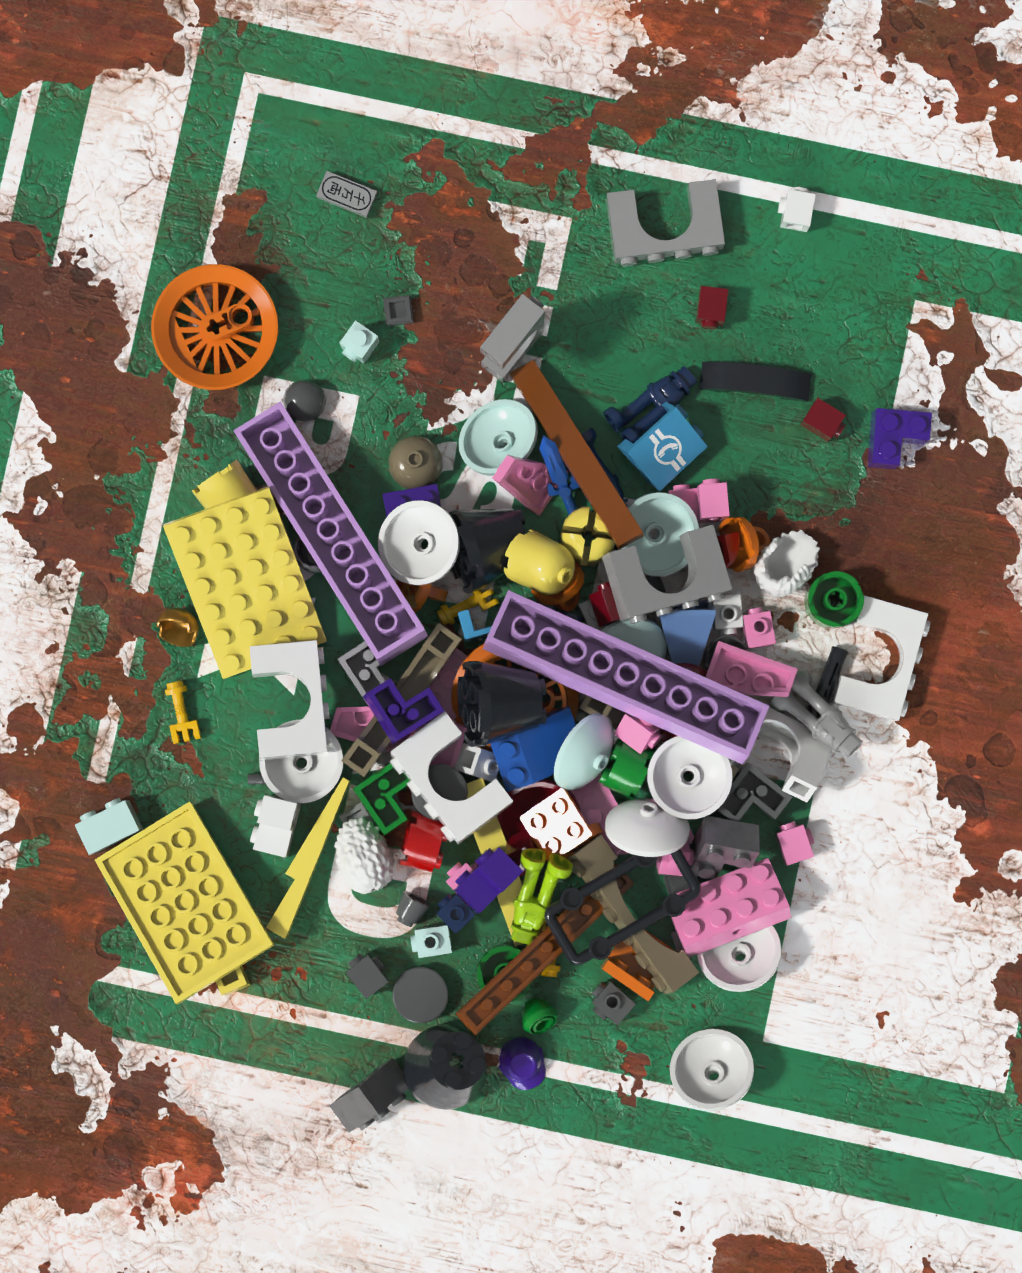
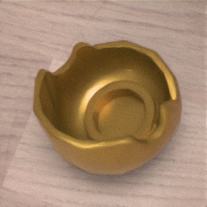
M178 607L164 610L159 615L156 627L160 626L159 637L179 647L192 646L199 631L197 619L189 611Z

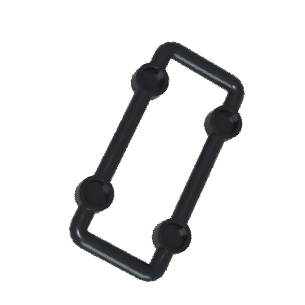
M681 849L670 855L690 889L681 895H667L662 901V906L607 938L603 936L594 937L589 943V948L579 954L575 951L555 915L564 909H578L583 903V898L638 866L644 868L652 866L657 857L634 855L580 888L569 887L562 891L560 899L546 908L544 918L570 963L582 965L593 958L603 960L610 955L612 947L667 915L677 917L684 912L685 905L699 896L701 885Z

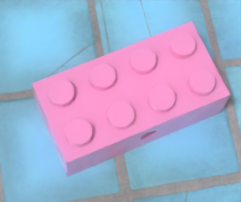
M766 858L755 862L752 868H740L700 884L701 892L699 896L685 905V910L681 915L677 917L670 916L683 950L688 958L790 919L791 912L770 860ZM686 889V890H684V891L678 892V893H676V894H677V895H681L682 893L686 892V891L689 890V889Z

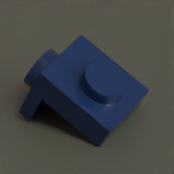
M457 893L453 897L447 894L437 904L440 910L436 914L454 933L460 931L475 916V913Z

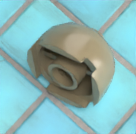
M408 436L398 441L391 449L388 459L389 471L394 481L404 489L433 485L440 478L443 469V459L439 448L430 439L422 436Z

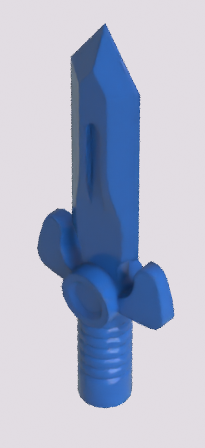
M543 435L539 449L552 482L558 485V488H555L552 483H548L549 496L560 495L568 515H570L574 510L578 509L571 490L579 488V485L573 476L570 477L571 483L567 482L569 476L556 443Z

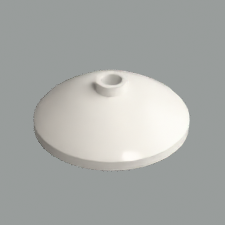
M411 501L395 508L383 522L378 537L379 555L388 572L396 579L412 585H426L444 577L455 564L460 549V535L454 519L445 509L428 501ZM427 539L428 547L423 549L421 543Z
M292 720L278 726L277 728L289 727L300 722L301 720ZM331 732L332 747H327V754L260 760L259 758L261 775L268 788L278 797L296 803H309L326 796L339 781L343 769V762L341 761L343 759L342 749L334 734ZM300 758L307 761L306 767L299 768L296 765L297 760Z
M676 736L664 742L653 754L647 772L648 787L655 802L667 813L682 819H698L710 815L724 803L732 785V769L727 757L680 736ZM691 771L693 779L685 781L683 778L684 772Z
M637 798L625 801L615 806L608 813L605 821L606 835L616 847L630 854L645 857H658L676 852L685 845L690 831L687 819L678 818L667 813L651 798Z
M769 926L700 953L697 957L701 970L713 984L728 991L744 992L762 986L774 975L781 960V943L775 928ZM743 954L746 957L744 960L738 961L736 956Z
M706 1029L691 1034L678 1045L671 1058L670 1077L675 1091L687 1104L700 1110L717 1111L736 1104L746 1095L753 1081L754 1063L748 1047L739 1037L725 1030ZM713 1073H717L719 1075V1077L715 1080H711L709 1078L710 1075Z

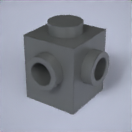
M360 953L348 963L351 968L346 971V974L366 999L390 980L384 973V970L387 969L385 964L377 955L372 957L369 953L363 957Z
M611 980L606 984L603 981L600 982L591 993L594 996L591 1001L595 1005L592 1010L604 1021L609 1018L616 1025L636 1005Z

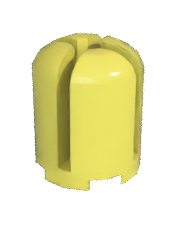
M590 506L574 510L565 519L560 535L561 545L571 551L574 560L581 566H595L603 562L602 556L612 552L615 545L598 514L589 511ZM585 531L592 532L591 535L596 538L591 541V545L588 547L584 546L585 539L581 535L582 533L585 535Z

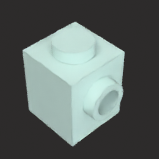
M355 320L340 341V345L343 349V355L353 362H356L358 359L365 364L380 341L375 333Z
M446 924L416 928L415 935L410 936L412 951L418 952L419 958L449 954L453 951L450 930Z

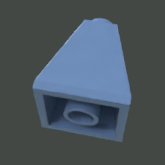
M708 599L698 600V606L684 610L682 605L672 607L673 613L659 616L672 663H689L699 666L716 616V609L712 602H708Z

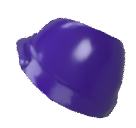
M527 1037L513 1038L501 1048L499 1069L517 1089H532L540 1085L545 1078L546 1070L543 1050Z

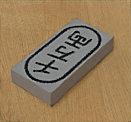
M326 171L316 197L368 218L378 193L376 190Z

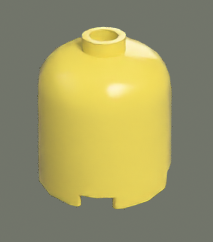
M238 460L230 463L221 472L218 471L192 490L205 509L257 491Z
M530 529L525 535L517 534L506 550L505 556L509 559L508 568L504 567V573L507 578L544 595L557 594L564 590L573 578L575 560L571 551L533 529Z

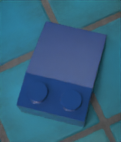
M570 706L546 713V723L540 724L537 728L491 743L507 792L534 784L554 774L558 752L568 734L576 726Z

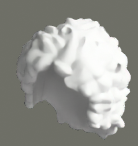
M802 530L798 532L791 531L789 534L782 532L781 538L776 537L772 539L769 546L761 550L762 555L757 558V563L753 567V573L760 589H764L766 593L771 594L773 597H785L792 594V592H796L797 589H801L802 585L812 578V572L818 566L817 559L819 558L818 552L820 551V547H817L818 542Z
M364 817L349 819L348 822H344L343 828H339L338 841L334 845L337 851L335 860L345 883L351 889L361 894L382 889L391 881L393 875V860L390 849L387 848V839L379 834L380 828L378 826H374L371 821H366Z

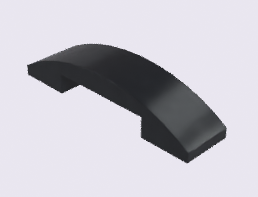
M702 362L699 389L781 397V399L808 402L811 374L753 364Z

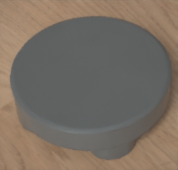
M435 764L429 767V781L438 795L451 801H462L468 798L466 780L457 769L444 764ZM411 791L412 800L417 810L425 817L432 819L424 808V805L427 804L421 795L416 797Z
M423 966L413 967L402 973L393 989L395 1008L402 1017L414 1023H427L439 1017L445 1010L449 997L448 987L443 976L437 971Z

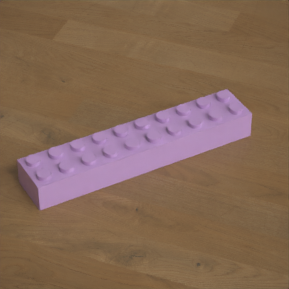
M281 401L233 430L380 666L427 638L426 630Z
M509 590L483 647L484 650L740 764H743L749 757L769 709L767 704Z

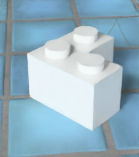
M264 795L263 799H258L254 816H258L257 823L260 824L259 827L254 826L250 842L254 843L253 850L285 858L288 857L302 803L284 800L272 795Z

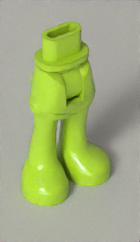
M525 849L522 851L520 863L522 867L526 868L520 893L513 902L515 910L514 920L511 924L513 929L512 940L528 945L535 936L539 935L540 928L545 922V910L551 904L558 880L568 878L573 869V864L563 856L556 853L550 854L540 893L538 896H533L547 855L541 849Z

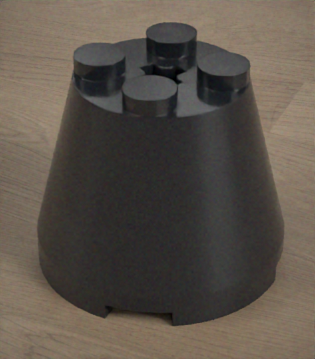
M504 508L454 510L448 512L454 519L460 535L459 554L451 568V572L455 580L460 579L464 583L463 591L467 594L479 591L505 575L504 567L508 568L509 559L505 556L510 542L517 534H526L524 529L525 518L522 511Z
M468 661L462 664L465 673L463 677H458L459 718H463V723L467 727L468 732H464V738L470 747L485 746L537 728L540 724L546 723V710L542 703V696L546 694V684L544 679H538L534 671L481 661Z
M436 1025L418 1034L409 1044L404 1059L403 1075L408 1089L419 1102L436 1109L452 1110L464 1106L479 1094L487 1076V1059L480 1042L470 1032L455 1025ZM459 1057L461 1062L451 1067L449 1062Z

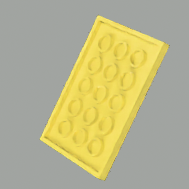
M269 486L163 524L223 679L251 669L250 646L317 640V645L327 642Z
M192 802L186 803L95 859L176 1004L182 1003L274 946Z

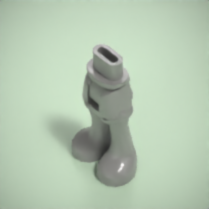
M807 670L799 671L796 673L791 690L806 700L821 714V717L817 719L791 692L788 697L774 696L770 708L780 713L788 711L812 732V737L815 740H821L828 746L833 747L836 752L841 751L849 758L862 745L863 741L855 735L856 730L842 716V711L839 708H833L811 686V674Z

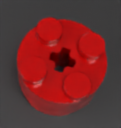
M412 810L410 815L415 817L414 822L408 821L401 847L405 859L399 858V865L433 872L434 868L440 869L443 859V853L439 850L441 842L447 841V838L440 829L444 825L440 820L427 818L420 812Z

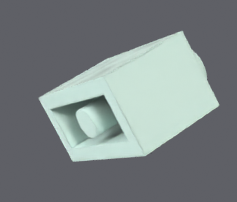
M120 798L106 803V810L96 814L95 810H92L80 816L81 822L75 824V827L89 855L95 854L143 830L129 800L121 801Z

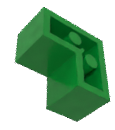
M391 763L353 788L384 835L409 819L394 795L407 787L406 783L410 780L404 772L399 775Z

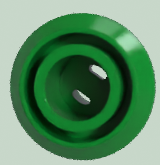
M533 998L528 1000L521 1012L524 1031L533 1035L548 1031L556 1023L558 1011L544 999Z

